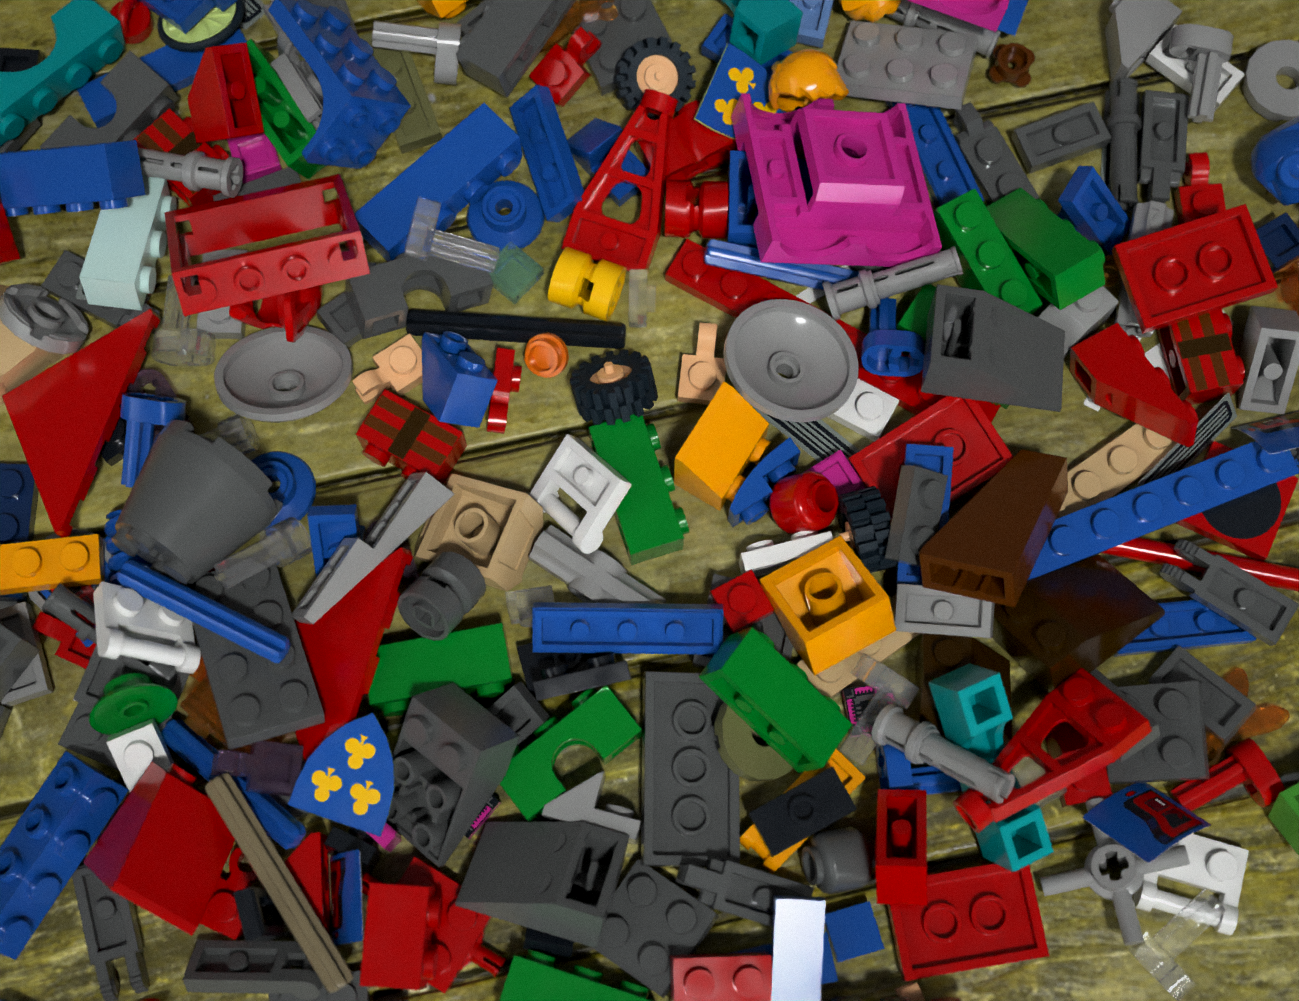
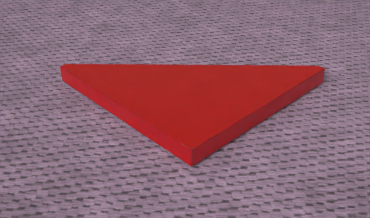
M151 308L2 396L54 532L62 538L69 536L73 528L69 525L79 501L85 500L98 469L95 463L104 442L110 441L120 417L121 408L119 406L122 393L126 392L129 383L134 384L147 353L144 347L152 329H157L160 323L159 316Z
M401 547L387 556L314 624L300 623L294 620L325 718V723L294 731L305 763L327 737L345 724L355 720L363 694L368 695L380 659L376 657L385 628L390 629L398 599L401 595L397 590L405 566H410L413 558L411 551Z

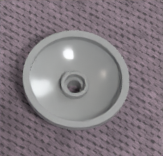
M774 299L763 301L747 308L733 322L724 343L726 371L736 390L756 409L780 420L812 422L826 418L837 412L847 402L857 383L859 371L858 358L851 339L832 317L820 309L803 302ZM778 373L784 374L787 378L780 376Z
M307 326L304 334L295 343L287 342L284 328L273 327L253 333L232 345L222 355L216 365L214 383L220 400L234 413L261 422H290L314 415L338 399L351 381L353 365L347 346L330 332Z

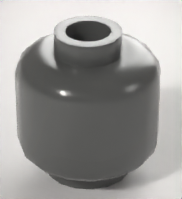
M844 826L818 831L811 836L808 846H805L802 850V867L805 877L811 885H816L821 892L826 894L861 889L870 881L872 868L876 867V848L870 839H865L863 834L855 827Z

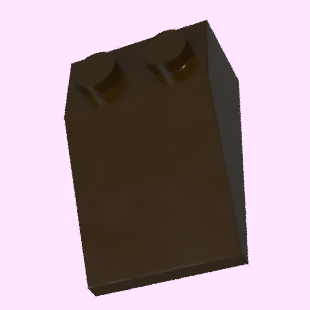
M1097 555L1028 580L1015 607L995 603L993 637L994 641L1045 689L1052 692L1081 667L1088 673L1092 672L1163 617L1165 610L1101 555Z

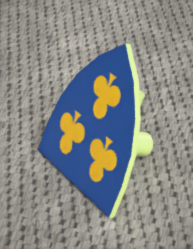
M728 43L694 120L712 131L736 140L731 115L741 93L750 94L752 104L760 110L771 113H785L786 111L782 109L774 110L768 98L771 76L765 68L749 55Z
M374 713L345 724L318 746L307 759L295 783L288 802L289 806L381 837L390 812L395 789L394 762L387 736Z

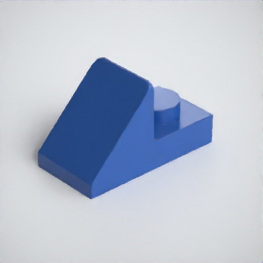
M598 118L593 119L567 140L573 159L592 179L623 131L620 126ZM629 150L622 163L623 171L642 177L647 176L649 170ZM623 182L614 186L608 196L620 207L638 193L640 189L637 186Z
M1078 166L1058 199L1062 208L1057 216L1070 221L1075 230L1088 240L1096 241L1102 248L1105 257H1113L1112 249L1114 245L1120 244L1130 228L1131 220L1094 167Z
M357 504L309 507L307 518L317 578L344 538H359L364 542L366 531L365 526L359 525Z

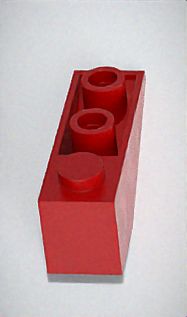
M1118 322L1071 347L1069 372L1094 404L1186 447L1194 445L1199 421L1194 407L1187 400H1180L1172 390L1170 380L1164 370L1158 366L1154 368L1145 357L1140 341L1132 334L1128 336Z

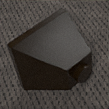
M923 633L915 657L916 721L919 723L928 721L934 724L939 731V735L946 739L929 682L969 663L1000 673L1011 709L1010 660L973 637ZM1012 719L1007 721L1003 729L1004 748L1012 739Z

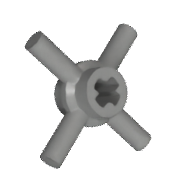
M1104 798L1086 801L1087 811L1089 812L1101 803ZM1091 824L1097 846L1088 854L1084 867L1040 877L1044 896L1090 887L1098 896L1112 900L1124 945L1130 946L1142 943L1144 938L1132 896L1140 889L1144 880V874L1190 864L1186 847L1181 845L1169 848L1152 863H1147ZM1118 861L1119 868L1127 867L1121 871L1122 879L1111 881L1109 874L1101 875V873L1107 871L1108 862Z

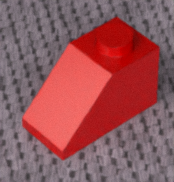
M247 42L205 48L187 98L196 143L265 133Z

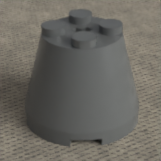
M172 420L156 436L115 524L117 533L111 540L116 547L127 555L135 557L137 554L144 561L152 564L150 569L174 581L177 580L183 584H193L268 527L282 510L283 503L277 499L273 500L267 490L273 484L269 478L249 458L219 436L215 441L207 437L198 436L191 433L194 428L190 422Z

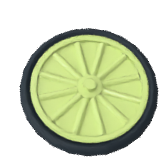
M237 0L224 12L214 6L186 34L159 16L157 24L159 37L170 48L182 52L202 51L207 47L216 46L229 38L240 26L245 9L243 0Z

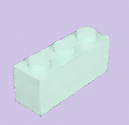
M142 175L146 195L127 198L128 207L100 210L79 277L88 304L142 311L147 293L152 294L155 289V264L157 258H163L166 251L167 238L164 212L177 210L176 198L170 196L166 179Z

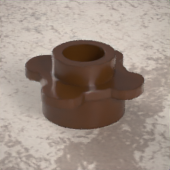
M1018 43L997 45L992 53L995 62L994 67L989 70V78L994 83H1001L1003 81L1014 83L1018 88L1028 86L1031 81L1029 68L1034 63V53ZM1008 64H1014L1016 67L1011 69L1008 67Z

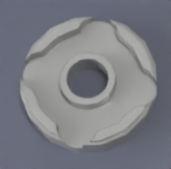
M1289 39L1271 41L1258 48L1245 65L1243 71L1245 74L1243 76V94L1252 109L1266 119L1279 122L1280 119L1288 121L1299 116V42ZM1287 75L1291 77L1295 82L1296 88L1285 89L1281 87L1276 80V76Z
M30 284L11 285L5 290L4 294L0 297V319L14 335L32 346L53 353H75L82 347L89 332V325L83 314L72 303L61 297L56 302L47 297L50 291Z

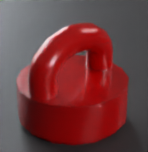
M122 0L114 5L109 12L120 21L126 44L143 42L153 31V17L148 7L138 0Z

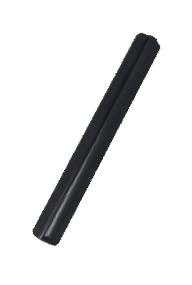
M418 309L408 310L406 331L411 336H423L424 332L442 335L444 331H451L462 335L466 339L528 343L532 337L540 333H552L560 337L566 346L622 349L626 343V325L620 322Z

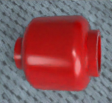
M807 471L779 479L772 488L773 493L770 495L772 518L778 527L786 533L795 534L800 531H819L828 527L835 518L838 508V494L829 479L821 473Z

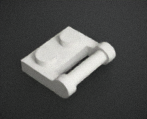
M567 434L529 495L543 507V513L549 514L573 537V544L579 550L589 554L597 550L601 545L603 529L632 484L579 438ZM559 488L564 490L587 511L583 520L559 500L557 492Z
M107 582L99 584L93 592L97 651L100 657L117 659L121 655L175 666L177 672L188 674L196 672L201 659V651L198 646H195L191 620L141 596L133 589Z
M1191 834L1172 846L1185 845L1190 864L1144 874L1143 883L1134 894V906L1147 912L1154 908L1214 926V931L1231 936L1235 931L1238 921L1237 907L1249 850ZM1158 877L1219 894L1217 907L1158 890Z

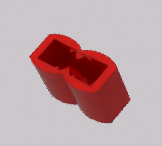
M698 100L683 106L679 110L678 116L671 119L664 192L666 191V180H690L697 174L712 170L729 161L730 150L737 151L735 139L712 131L694 120L701 103ZM639 140L635 141L636 151L645 167L650 171L654 153L653 146Z

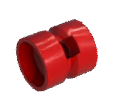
M666 180L665 237L689 238L693 231H698L702 238L726 239L728 182L704 181L700 187H694L690 180Z

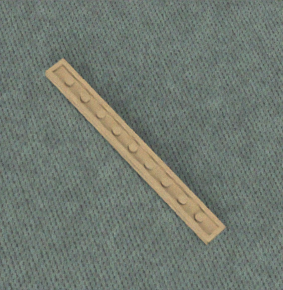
M1136 423L1067 472L1068 493L1056 519L1118 495L1146 475L1177 442ZM897 593L889 598L894 622ZM894 631L815 676L803 660L798 662L796 666L806 673L808 681L822 695L832 699L843 689H846L923 633Z

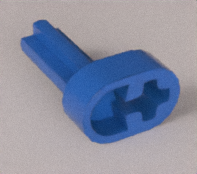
M889 297L881 299V304L877 305V308L870 309L869 333L862 342V365L870 373L880 376L909 377L916 375L923 370L925 341L915 332L896 330V299ZM907 351L909 356H901V353Z
M122 393L120 417L127 420L122 485H126L129 488L133 487L153 444L155 425L165 426L172 420L185 421L187 401L148 393Z
M876 744V761L880 789L927 790V795L962 791L958 780L943 773V771L936 767L923 766L911 768V762L905 758V753L889 744Z

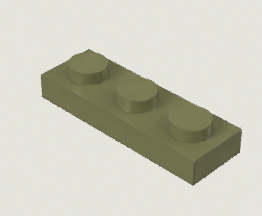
M372 32L359 36L372 47ZM372 47V55L381 67L388 70L395 77L397 88L411 105L402 117L399 127L394 131L401 153L403 154L441 140L440 128L411 52Z

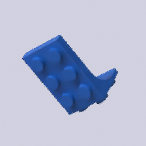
M274 0L268 11L316 74L323 94V112L320 124L314 136L303 149L302 156L308 163L355 169L363 168L374 160L376 152L387 137L399 127L402 117L411 107L410 103L397 88L395 77L388 70L381 67L372 55V47L355 33L349 25L351 22L349 17L342 10L335 6L323 7L314 5L306 0Z

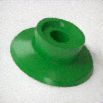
M141 673L121 675L106 684L103 689L104 696L96 702L91 710L89 723L94 730L106 735H113L152 718L159 725L174 713L177 708L178 699L169 688L152 683V679L148 675Z

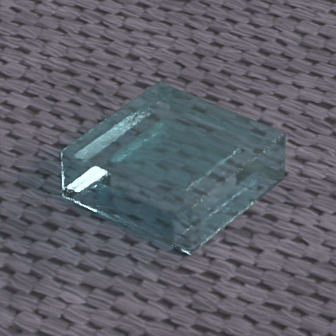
M512 241L486 266L493 281V287L514 305L544 275L543 267Z

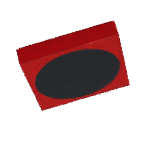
M1213 441L1208 446L1202 462L1233 449ZM1292 476L1179 521L1176 524L1258 561H1264L1270 552L1299 478Z

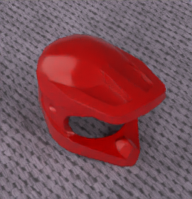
M323 285L263 298L257 315L254 313L253 301L231 305L229 315L236 321L260 329L270 327L284 328L287 342L295 343L304 334L308 323L315 317L316 311L321 306Z

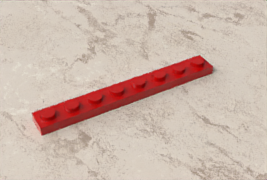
M686 239L665 273V281L734 318H737L747 308L767 300L788 299L811 305L759 276L705 264V248L689 239ZM840 319L836 320L854 345L858 358V379L899 399L898 406L915 415L946 397L944 395L921 392L923 370L909 377L880 376L867 371L863 367L861 360L862 342L867 334ZM977 400L992 423L1001 405L996 406L991 402Z

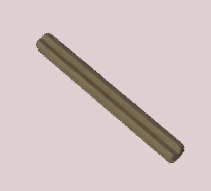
M229 773L216 776L205 785V792L325 989L329 993L337 992L352 981V971L233 777Z

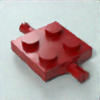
M414 856L401 879L395 884L436 887L435 897L442 898L443 900L440 928H432L431 948L438 949L437 972L435 979H428L427 983L445 994L449 991L459 972L471 962L496 977L501 969L485 958L500 967L504 965L506 958L501 957L482 945L486 927L492 917L455 906L462 884ZM368 872L361 879L367 884L383 883ZM361 883L362 893L368 896L369 886Z

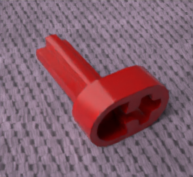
M1246 738L1226 749L1227 758L1209 767L1210 779L1187 780L1172 788L1169 792L1174 801L1192 812L1241 783L1252 799L1262 808L1274 803L1279 793L1285 790V787L1261 748L1251 738Z

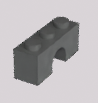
M129 51L100 82L116 100L117 109L113 119L103 127L88 128L69 115L45 140L40 148L134 140L169 108L174 111L175 102L179 97L164 79L134 53Z
M474 237L463 241L450 239L431 250L420 253L415 250L407 251L398 255L394 260L377 265L376 263L368 262L370 274L346 279L345 295L364 340L406 327L409 308L404 296L411 291H430L440 298L445 311L460 312L489 303L493 281Z

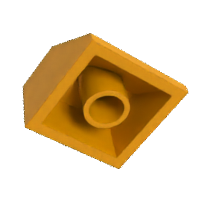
M723 381L677 453L674 463V484L719 511L727 499L733 502L736 493L746 479L742 475L750 462L758 465L771 444V441L766 439L769 423L728 383Z
M841 535L759 579L791 644L814 676L896 631L889 596Z

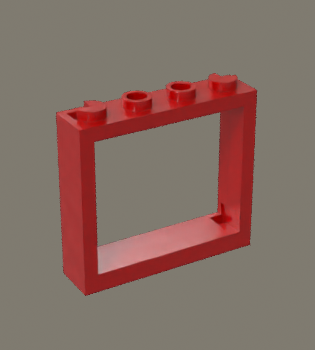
M340 174L164 212L171 274L184 316L370 274L361 231ZM335 188L337 199L324 202L322 190ZM189 220L192 231L180 234L177 231L176 223ZM338 223L341 232L191 265L190 257ZM345 241L348 251L341 252L339 242ZM193 275H198L199 285H194Z

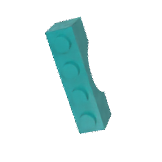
M72 0L51 16L56 43L52 52L44 61L23 71H0V146L6 141L19 136L28 124L41 114L50 112L59 100L72 90L82 87L94 73L106 64L113 63L126 49L120 21L94 0Z
M721 0L734 13L729 42L760 65L796 45L803 11L791 1Z
M969 663L930 681L929 686L946 740L992 764L1004 749V726L1007 721L1013 719L1000 673ZM1015 777L1013 787L1015 789L1021 788V785ZM960 782L963 793L971 788ZM1036 803L997 823L993 821L979 833L975 832L983 858L1011 872H1015L1054 852L1041 808Z

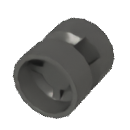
M442 552L422 572V576L414 580L399 596L397 603L399 613L409 627L422 637L433 641L443 640L461 622L463 615L468 613L484 596L486 591L485 579L480 570L464 556L454 552Z

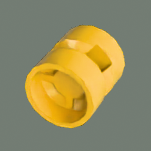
M565 247L551 277L548 301L570 309L581 305L584 314L609 321L619 301L627 268L604 259L595 264L590 254ZM589 282L594 283L592 291L587 289Z

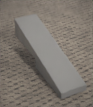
M427 472L410 474L364 542L359 538H344L291 614V617L300 623L314 624L455 494Z

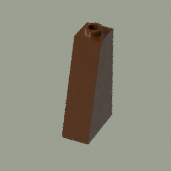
M1021 449L922 547L919 557L923 587L1015 607L1068 493L1067 457Z

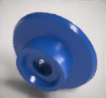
M509 180L493 182L485 196L476 204H469L467 209V225L475 240L489 250L503 253L518 251L531 244L540 234L545 219L539 196L530 187ZM504 208L512 210L508 215L498 214Z
M283 451L267 452L252 459L251 461L271 482H280L279 489L269 494L273 500L277 499L282 502L283 508L265 529H282L300 521L308 513L309 507L313 505L316 496V481L308 464L300 457Z

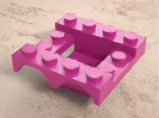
M741 93L731 119L738 151H746L759 213L753 227L761 262L895 267L938 253L941 250L942 244L905 103H897L893 108L884 113L835 110L833 99L818 98V100L813 101L811 104L795 111L771 113L755 107L751 102L750 94ZM797 155H805L814 193L808 204Z

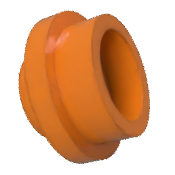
M540 333L528 341L524 358L528 369L532 373L540 377L551 378L557 376L566 368L569 354L565 343L560 337L552 333Z

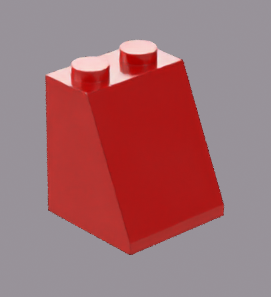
M152 761L83 863L111 891L192 936L199 926L235 839L207 793L205 794L192 786L197 779L194 775L173 762L166 770Z

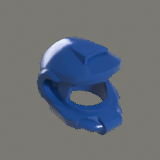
M1299 116L1261 136L1251 152V172L1253 177L1284 206L1299 202Z

